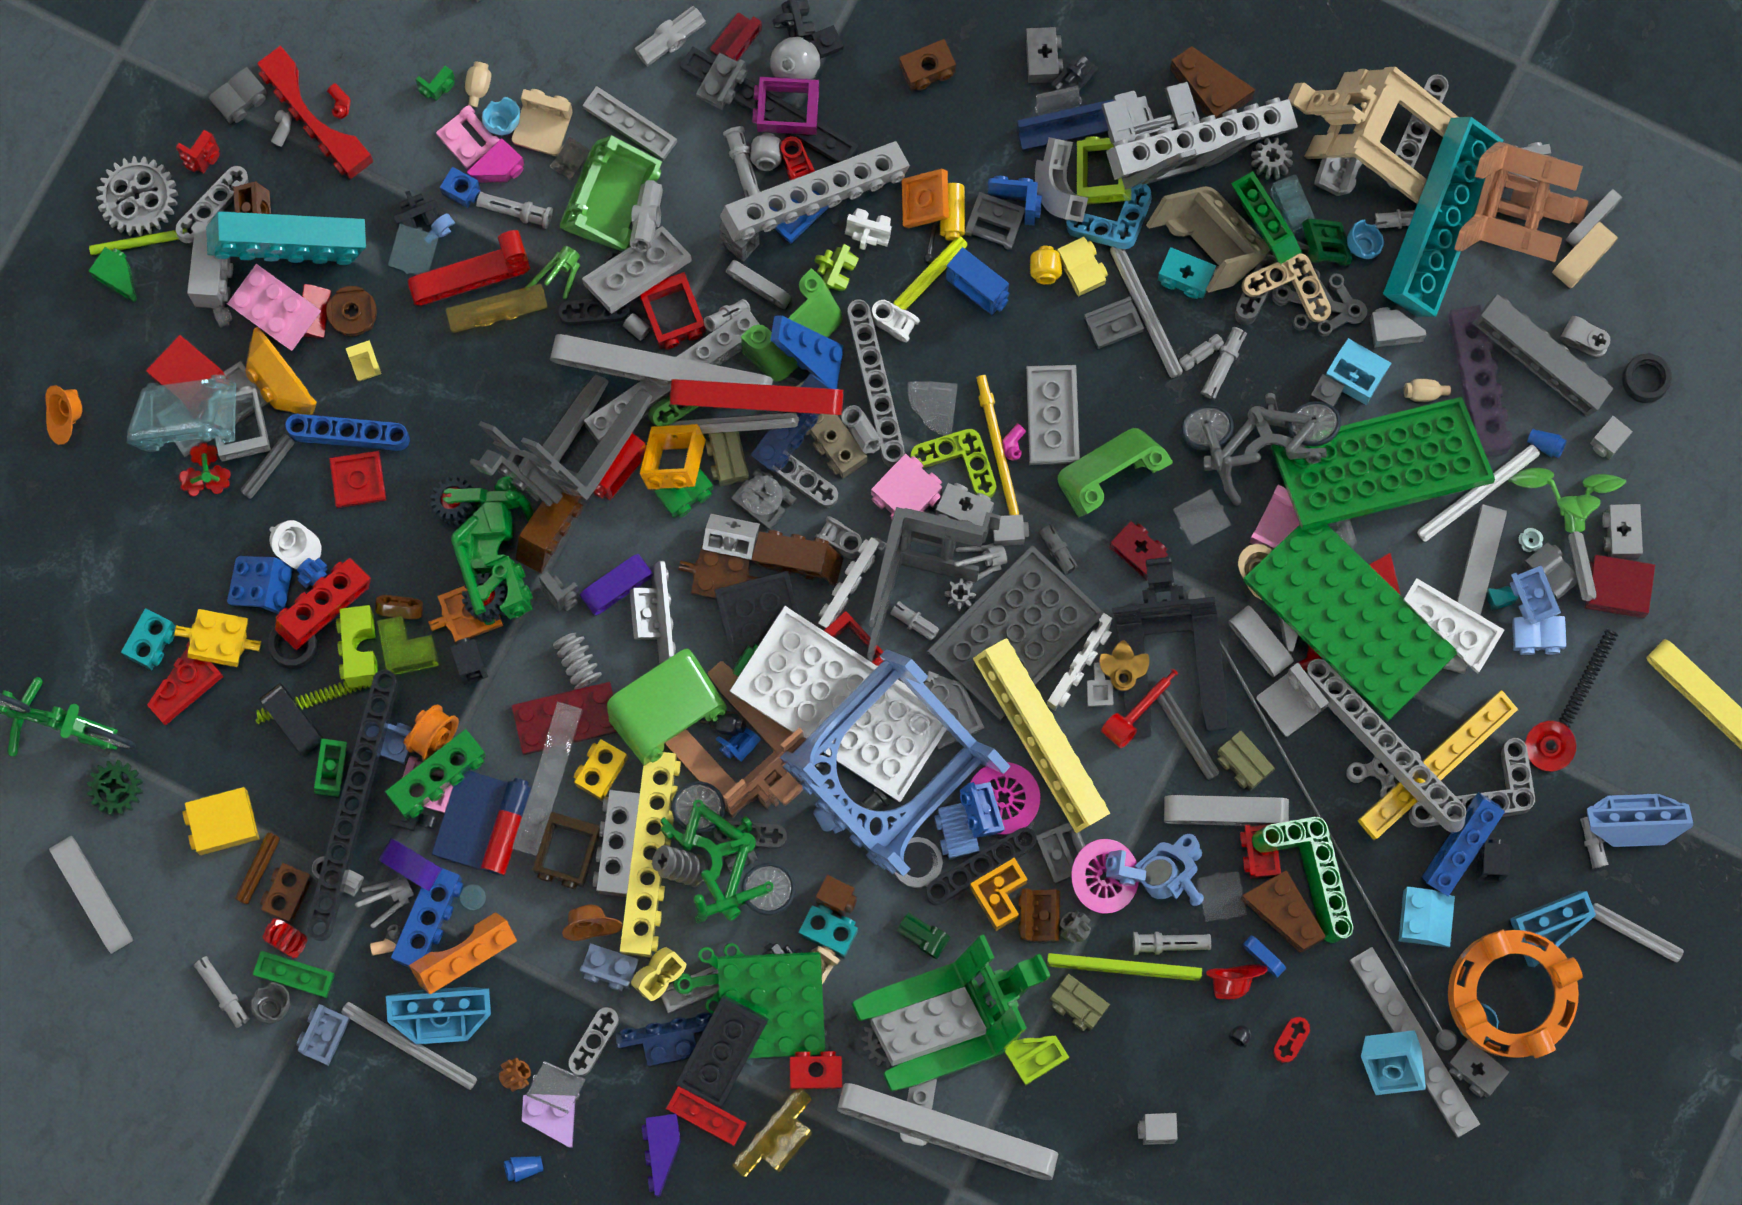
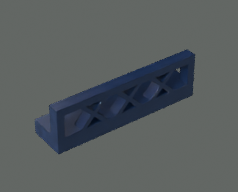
M1114 100L1018 120L1017 133L1022 153L1047 147L1049 137L1072 142L1087 137L1108 134L1109 129L1101 105Z

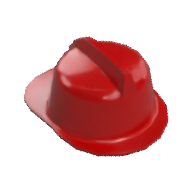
M1242 965L1232 968L1210 969L1206 971V975L1213 978L1216 998L1237 999L1248 992L1253 977L1265 974L1268 970L1264 965Z

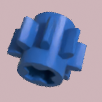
M319 557L315 561L307 558L297 569V572L300 574L298 575V581L306 589L310 585L313 586L318 579L328 576L325 572L327 565Z

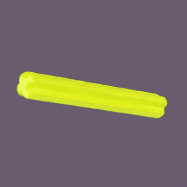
M961 236L960 238H955L893 304L906 310L947 268V264L962 247H967V242Z

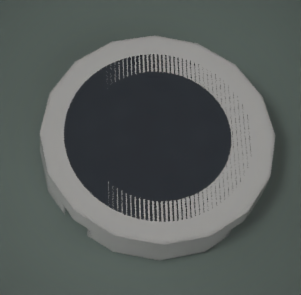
M921 837L911 838L904 852V862L910 870L904 876L896 872L894 874L907 887L917 889L927 887L931 881L938 878L941 874L943 865L941 852L936 844L928 839Z

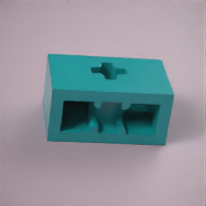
M1170 247L1157 281H1160L1168 289L1177 288L1184 291V294L1188 297L1203 299L1207 291L1206 288L1212 280L1216 265ZM1185 272L1190 273L1187 279L1182 277Z

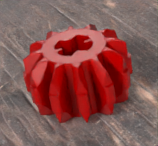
M278 918L273 919L267 925L262 936L265 942L292 958H297L300 952H303L308 941L303 933Z

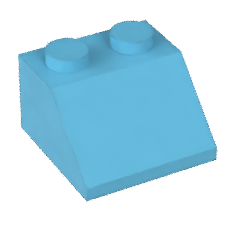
M1406 887L1403 891L1399 941L1450 947L1455 896H1446L1441 892L1430 889Z
M1415 1030L1365 1036L1361 1058L1375 1095L1425 1090L1423 1055Z

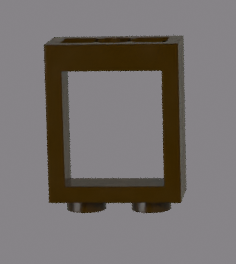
M551 812L533 867L534 873L538 874L537 878L547 882H552V879L562 881V886L570 889H576L577 886L584 887L599 839L600 826ZM556 827L590 837L578 877L543 867Z

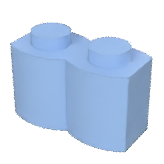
M1553 616L1535 624H1532L1529 618L1524 620L1523 617H1516L1512 620L1513 651H1520V655L1535 654V650H1545V654L1549 655L1560 654V650L1566 648L1564 616Z

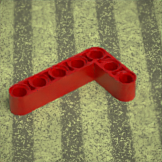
M511 230L498 236L500 250L409 278L407 283L414 305L428 304L528 272L530 266L519 231Z

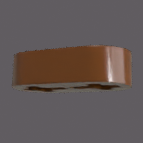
M381 595L376 598L375 612L382 616L418 619L423 616V602L416 598Z

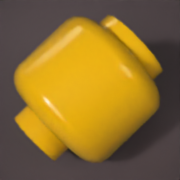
M1041 246L1039 250L1034 251L1030 256V274L1036 279V282L1052 284L1062 275V257L1051 246Z

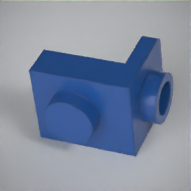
M746 727L744 733H738L729 741L720 736L715 740L721 745L719 750L729 759L734 757L742 762L754 750L761 738Z

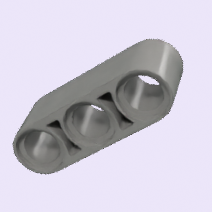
M1249 605L1228 620L1232 630L1272 677L1278 675L1294 662L1287 649Z

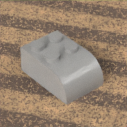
M196 222L187 293L195 307L225 309V302L230 300V287H227L228 278H232L233 263H230V258L217 259L215 256L207 255L206 226L208 223Z

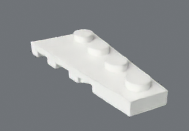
M873 537L869 541L867 539L864 540L858 550L861 555L856 562L852 561L845 571V574L848 575L843 584L839 582L834 588L832 602L830 605L826 603L820 611L819 617H821L819 624L827 628L838 618L849 601V598H847L848 594H853L862 580L861 573H865L871 568L875 562V555L873 554L877 548L882 551L886 545L885 542Z
M1417 578L1403 600L1444 640L1446 639L1456 649L1457 655L1477 674L1482 669L1504 632V629Z
M1103 613L1099 619L1098 628L1096 631L1091 632L1083 646V651L1077 654L1070 666L1071 669L1064 674L1050 696L1047 706L1056 711L1059 705L1064 707L1071 696L1067 692L1072 685L1077 687L1084 676V673L1081 671L1086 664L1091 666L1097 657L1096 648L1100 643L1104 645L1112 633L1109 631L1112 618L1107 614Z

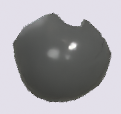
M270 982L264 988H258L251 1000L252 1014L257 1020L264 1023L273 1024L281 1021L290 1009L289 992L283 985L275 982Z

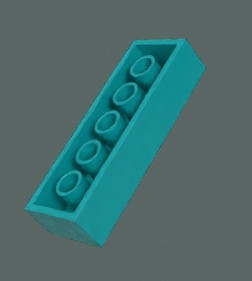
M217 212L206 226L207 255L215 256L217 259H228L230 256L240 257L241 260L264 258L265 261L271 262L278 261L279 259H288L289 262L293 263L313 260V263L316 264L337 261L339 265H348L366 248L365 219Z

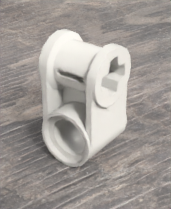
M886 300L877 301L873 305L871 312L874 325L903 342H908L911 330L915 324L917 325L920 322L919 318L914 314ZM884 309L889 313V316L887 318H879L876 312Z

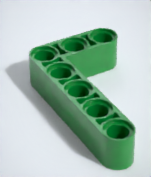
M1311 817L1270 824L1256 831L1252 836V844L1259 852H1270L1293 847L1300 848L1318 923L1326 936L1324 940L1329 943H1336L1349 937L1353 932V924L1326 822L1320 817ZM1310 827L1313 829L1314 835L1311 833ZM1288 831L1291 833L1292 838L1289 837ZM1266 835L1269 837L1270 842L1267 841ZM1316 852L1319 853L1320 859L1317 857ZM1322 876L1326 879L1327 884L1324 883ZM1329 901L1332 903L1333 909L1330 907ZM1335 926H1337L1339 934L1337 933Z

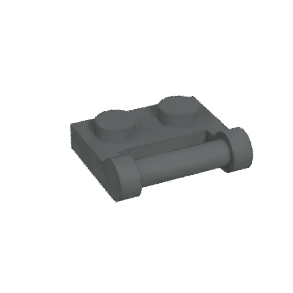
M979 192L965 229V235L970 237L975 235L1004 245L1005 249L1011 250L1025 214V207ZM977 220L1010 230L1009 234L1005 236L976 226Z
M1070 822L1036 836V841L1054 884L1072 877L1074 861L1063 834H1070L1077 853L1085 847L1080 832L1076 833ZM1090 861L1089 865L1094 868L1092 862Z

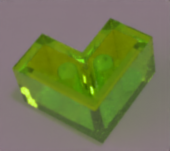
M402 616L377 621L387 670L392 671L393 674H399L439 665L435 641L432 635L408 640L406 624Z

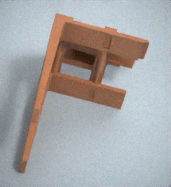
M1500 141L1495 143L1484 152L1479 160L1475 177L1485 178L1476 213L1461 228L1455 250L1464 251L1479 240L1556 262L1562 237L1538 231L1537 228L1543 216L1566 223L1575 222L1579 224L1584 219L1588 200L1575 196L1573 198L1550 192L1549 190L1551 183L1576 191L1583 166L1518 148ZM1509 172H1513V173H1516V174H1520V175H1523V176H1527V177H1530V178H1534V179H1537L1538 181L1533 180V179H1529V178H1526V177H1522V176H1519V175H1515V174H1512V173H1509ZM1504 187L1514 189L1511 200L1501 198ZM1497 212L1526 220L1525 226L1497 219Z
M720 661L708 672L709 678L726 700L771 747L773 753L736 784L686 729L665 742V745L676 754L677 758L698 781L707 782L721 792L725 802V810L732 818L758 797L759 802L766 809L771 804L777 807L779 801L786 806L803 791V786L796 781V777H793L784 770L783 766L785 763L780 757L786 751L793 753L806 740L803 730L799 727L792 733L729 692L738 676L732 672L729 666ZM706 788V790H707V791L717 800V802L720 804L719 799H718V797L716 796V794H715L714 792H712L710 789Z

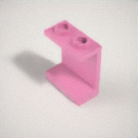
M1280 485L1277 486L1250 539V543L1262 544L1274 550L1300 525L1286 488Z

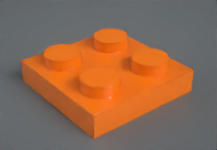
M938 169L902 179L904 227L912 228L949 218L948 171Z

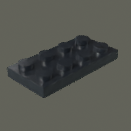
M723 995L675 1085L721 1109L769 1019Z

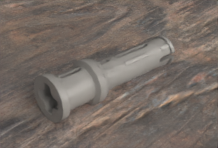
M738 126L724 131L723 136L727 138L730 147L729 156L736 163L746 198L760 191L750 162L749 154L751 149L747 146L743 134L745 129L743 126Z
M483 192L479 193L476 203L477 207L518 217L523 223L539 224L544 229L549 227L553 208L547 207V209L538 207L529 201L523 204ZM493 203L505 205V206H508V207H511V208H506V207H503V206L495 205V204H493Z
M1133 932L1134 955H1138L1139 952H1154L1155 955H1159L1163 951L1211 950L1210 934L1162 935V933L1155 932L1154 934L1139 935L1138 932ZM1175 942H1196V943H1178V944H1175Z

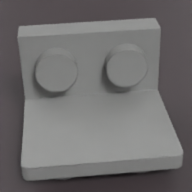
M1299 663L1292 666L1285 676L1256 697V700L1285 737L1291 735L1323 711L1329 703Z

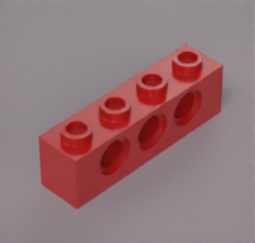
M351 558L347 559L344 563H337L332 568L329 576L318 579L310 592L307 594L304 592L299 595L291 608H284L276 616L275 630L297 650L340 613V609L349 606L369 589L371 578ZM342 584L343 586H345V588L337 589L334 587V585ZM316 600H325L327 604L320 605L316 603ZM306 615L309 619L300 620L297 616Z

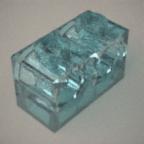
M1296 174L1273 183L1270 193L1281 216L1293 234L1303 231L1302 222L1308 218L1315 219Z

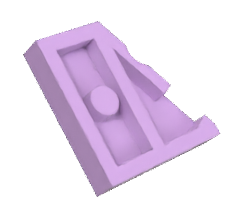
M523 1095L522 1122L565 1146L573 1148L575 1097Z

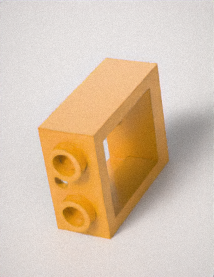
M698 424L651 427L640 470V475L647 489L695 487L706 440ZM689 448L684 468L658 470L663 450Z

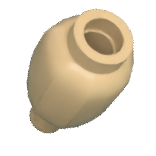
M474 62V66L470 67L467 71L465 90L470 96L468 105L474 108L478 107L479 98L485 96L490 85L491 72L488 70L489 65L486 63Z
M1414 379L1404 385L1405 398H1410L1414 402H1430L1438 399L1440 395L1449 396L1451 393L1450 386H1440L1437 381L1432 379Z

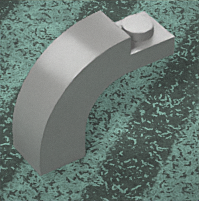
M1049 137L1044 160L1036 161L1035 182H1038L1037 193L1042 195L1041 203L1052 215L1067 220L1083 222L1088 198L1072 192L1067 182V166L1073 142Z

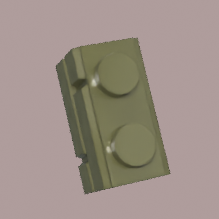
M739 431L710 433V441L705 442L708 457L713 456L715 465L710 466L713 480H719L720 486L749 480Z
M1239 731L1217 752L1220 756L1217 758L1218 762L1224 769L1228 770L1230 768L1236 774L1234 779L1243 789L1247 787L1250 791L1253 790L1275 769L1242 731Z
M1070 974L1065 977L1050 998V1001L1053 1003L1051 1007L1062 1016L1067 1013L1074 1018L1072 1023L1082 1031H1085L1086 1028L1091 1031L1110 1005Z

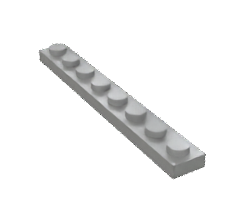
M1373 947L1350 960L1351 965L1392 1032L1415 1030L1422 1049L1426 1088L1455 1136L1458 1138L1479 1126V1121Z

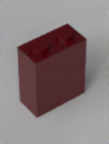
M1595 555L1589 564L1596 598L1586 601L1585 609L1645 618L1649 614L1655 564Z

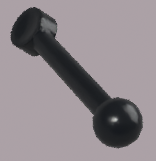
M940 221L932 222L928 250L924 256L926 263L933 261L934 238L937 224Z

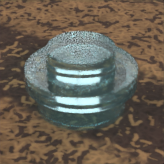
M468 885L462 890L460 901L466 909L477 910L484 905L486 894L480 886Z

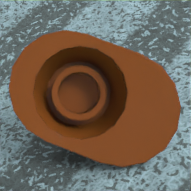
M590 904L569 912L568 925L563 929L562 934L567 940L582 941L592 937L617 933L621 931L623 925L617 919L606 917L600 907Z

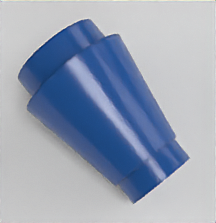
M1532 429L1527 443L1534 445L1551 458L1553 456L1560 458L1567 440L1562 438V435L1537 431L1535 429Z
M510 1157V1160L504 1161L507 1180L518 1182L538 1172H542L543 1164L541 1157Z

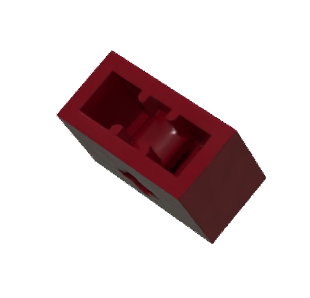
M1132 521L1128 523L1110 544V549L1146 581L1148 580L1146 560L1168 557L1167 548L1158 540L1154 542L1148 536V531L1141 524L1137 523L1135 525ZM1145 546L1144 552H1136L1137 547Z

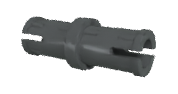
M1052 524L1043 528L1039 534L1047 544L1050 556L1054 557L1058 562L1064 575L1075 571L1078 565L1070 555L1067 543L1062 541Z

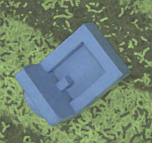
M1117 850L1109 852L1106 859V877L1120 880L1119 884L1135 886V882L1145 881L1146 870L1125 866L1126 851Z

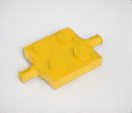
M198 609L196 621L192 628L176 625L174 636L189 638L188 658L238 667L239 659L244 649L260 652L261 641L247 639L248 618Z

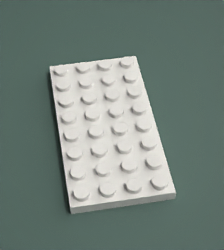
M784 606L729 692L792 733L800 727L803 730L804 737L807 739L878 666ZM897 680L846 732L840 743L836 761L893 799L901 802L947 729L904 683ZM829 748L826 750L825 753L827 756H830L831 754Z

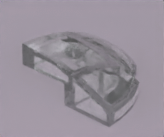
M908 382V397L914 413L917 411L924 420L923 424L938 434L944 436L952 434L958 384Z

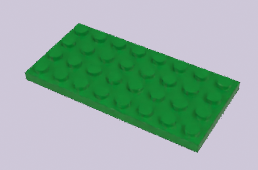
M1462 397L1343 425L1340 427L1337 436L1327 444L1304 447L1308 449L1326 448L1327 458H1321V461L1316 464L1308 463L1306 458L1291 460L1287 457L1284 447L1275 444L1271 445L1273 455L1302 530L1493 484L1495 481V476ZM1335 428L1320 431L1310 441H1320L1327 438Z
M1327 524L1302 530L1299 525L1243 579L1280 618L1387 722L1457 655L1456 649L1403 601L1404 598Z

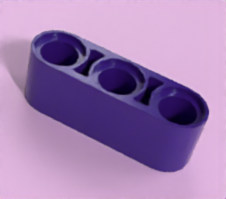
M636 554L588 586L579 596L592 614L596 616L630 594L629 590L638 588L646 583L653 576V573L640 554Z
M393 838L389 840L378 859L430 891L442 871V868Z

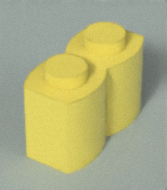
M1082 237L1057 249L1062 257V267L1068 275L1078 297L1105 284V277L1108 274L1103 263L1098 264L1094 255L1097 252L1091 241L1087 242L1085 237Z
M664 947L653 955L648 966L643 967L634 975L631 985L643 997L654 1001L665 992L669 982L681 976L686 968V963L674 951Z

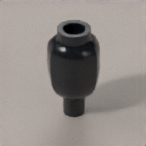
M725 711L724 715H717V721H706L704 717L700 719L701 724L709 725L713 731L730 736L744 733L747 724L745 718H741L738 713Z

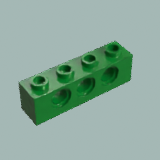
M1253 171L1231 183L1239 202L1279 264L1302 253L1294 234Z
M465 729L391 786L385 793L405 819L410 816L415 818L424 810L423 806L429 801L433 803L444 795L443 790L448 786L452 785L454 787L465 778L463 775L470 769L475 771L485 762L483 759L486 758V754L467 729ZM456 755H461L465 758L464 762L459 766L451 764V759ZM442 771L444 772V777L441 781L435 782L431 780L432 773ZM416 786L424 788V793L420 797L411 796V790Z

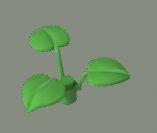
M1528 468L1517 472L1508 480V483L1513 482L1518 486L1537 488L1549 484L1557 500V506L1560 508V515L1564 516L1565 530L1570 533L1584 531L1585 520L1590 513L1600 506V499L1590 495L1593 491L1607 493L1620 488L1626 483L1625 479L1614 475L1595 474L1583 480V486L1587 487L1585 495L1561 498L1555 482L1552 480L1554 473L1548 469Z

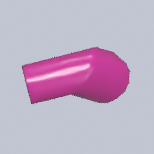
M1016 424L1002 441L1005 456L1012 461L1018 460L1021 457L1018 441L1026 433V430L1019 424Z

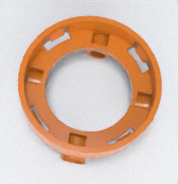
M1502 929L1477 939L1459 956L1452 969L1448 985L1450 1011L1462 1034L1478 1048L1503 1057L1519 1058L1534 1056V1058H1539L1555 1051V1044L1571 1026L1578 1006L1579 991L1577 981L1583 978V974L1574 957L1567 958L1553 942L1545 937L1523 930L1504 931ZM1523 937H1524V938H1525V941L1530 942V943H1533V944H1535V945H1532V944H1529V943H1524V942H1521V941H1522V939H1523ZM1540 944L1545 948V951L1537 946ZM1514 953L1523 954L1538 961L1549 973L1554 987L1553 1006L1547 1018L1535 1029L1521 1034H1510L1493 1027L1487 1021L1485 1011L1477 1000V984L1487 965L1497 958ZM1465 960L1473 962L1467 973L1464 987L1457 985V980L1462 979L1466 969L1463 964ZM1485 1037L1495 1042L1509 1045L1508 1051H1500L1501 1046L1490 1042L1483 1044Z

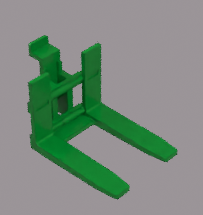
M981 935L954 963L878 989L855 1000L852 1003L858 1020L864 1021L965 987L986 1027L984 1035L914 1058L885 1071L883 1076L890 1091L915 1087L1003 1054L1006 1048L1027 1029L1017 1008L1019 1006L1017 1001L1031 986L1045 982L1050 977L1042 955L1037 954L1033 958L1019 962L1009 971L999 969L993 972L988 964L994 959V955L985 936ZM981 972L984 982L978 986L974 978ZM990 995L992 996L993 1000H995V1002H996V1004H995L991 1009H990L989 1006H992V1005H993L992 1000L987 1001L986 998H985V997H988V996H990Z

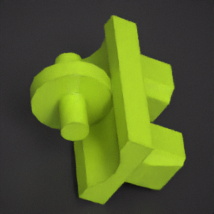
M845 244L842 247H837L834 254L831 250H826L824 256L816 255L814 260L820 265L817 272L824 275L823 281L828 289L844 291L848 285L849 278L839 274L842 267L852 271L859 258L849 252L850 247Z

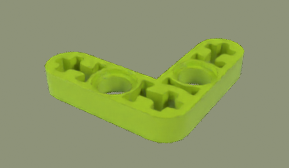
M965 429L920 443L912 449L911 457H917L918 451L922 450L924 454L931 452V446H935L934 450L937 458L934 459L933 454L927 455L926 461L923 462L920 458H917L923 464L922 468L962 457L975 495L981 493L991 498L995 494L996 482L981 437L977 431ZM966 436L976 439L973 442L975 452L969 456L966 453H970V447L968 443L963 444ZM944 442L950 443L953 451L948 455L940 453L938 449L940 444ZM972 459H982L984 467L981 470H973L970 466ZM986 472L988 473V475H984L986 485L991 484L988 493L978 489L981 487L980 477L974 479V476H982Z

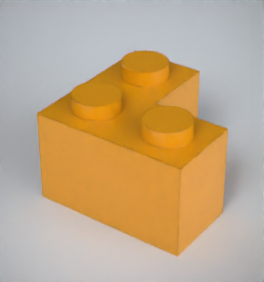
M1015 858L970 883L971 891L995 931L1015 921L1019 916L1008 895L1026 885L1028 879Z

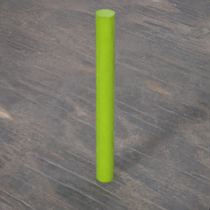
M187 228L182 229L183 234L188 233ZM176 230L91 245L89 250L91 255H97L102 252L104 247L110 250L114 248L124 250L179 239Z

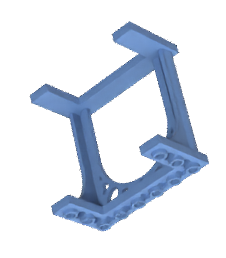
M886 649L880 655L883 662L793 753L786 751L780 759L785 763L783 766L784 770L802 781L800 784L803 786V790L809 795L813 793L819 799L816 802L817 805L826 813L830 811L835 816L833 819L834 823L843 831L847 829L852 834L849 837L850 840L859 848L863 846L868 851L866 856L873 864L879 865L884 870L887 869L891 874L896 872L904 876L910 870L904 862V852L907 844L920 825L979 764L1003 774L1011 766L994 748L977 742L924 685L923 682L928 676L911 658ZM900 678L963 748L905 805L888 811L869 810L853 802L843 790L836 769L837 753L844 735L851 726ZM828 748L831 751L829 757L820 755L822 752L825 754ZM826 762L829 764L830 769L826 774L822 775L814 767L815 764ZM828 779H831L833 782L831 788H828L829 785L824 783ZM846 798L847 803L842 805V799ZM860 813H863L865 816L863 827L862 820L860 818L857 819ZM893 816L895 820L889 822L891 826L888 828L887 818ZM878 817L881 821V829L878 834L872 835L870 832V822L873 818Z

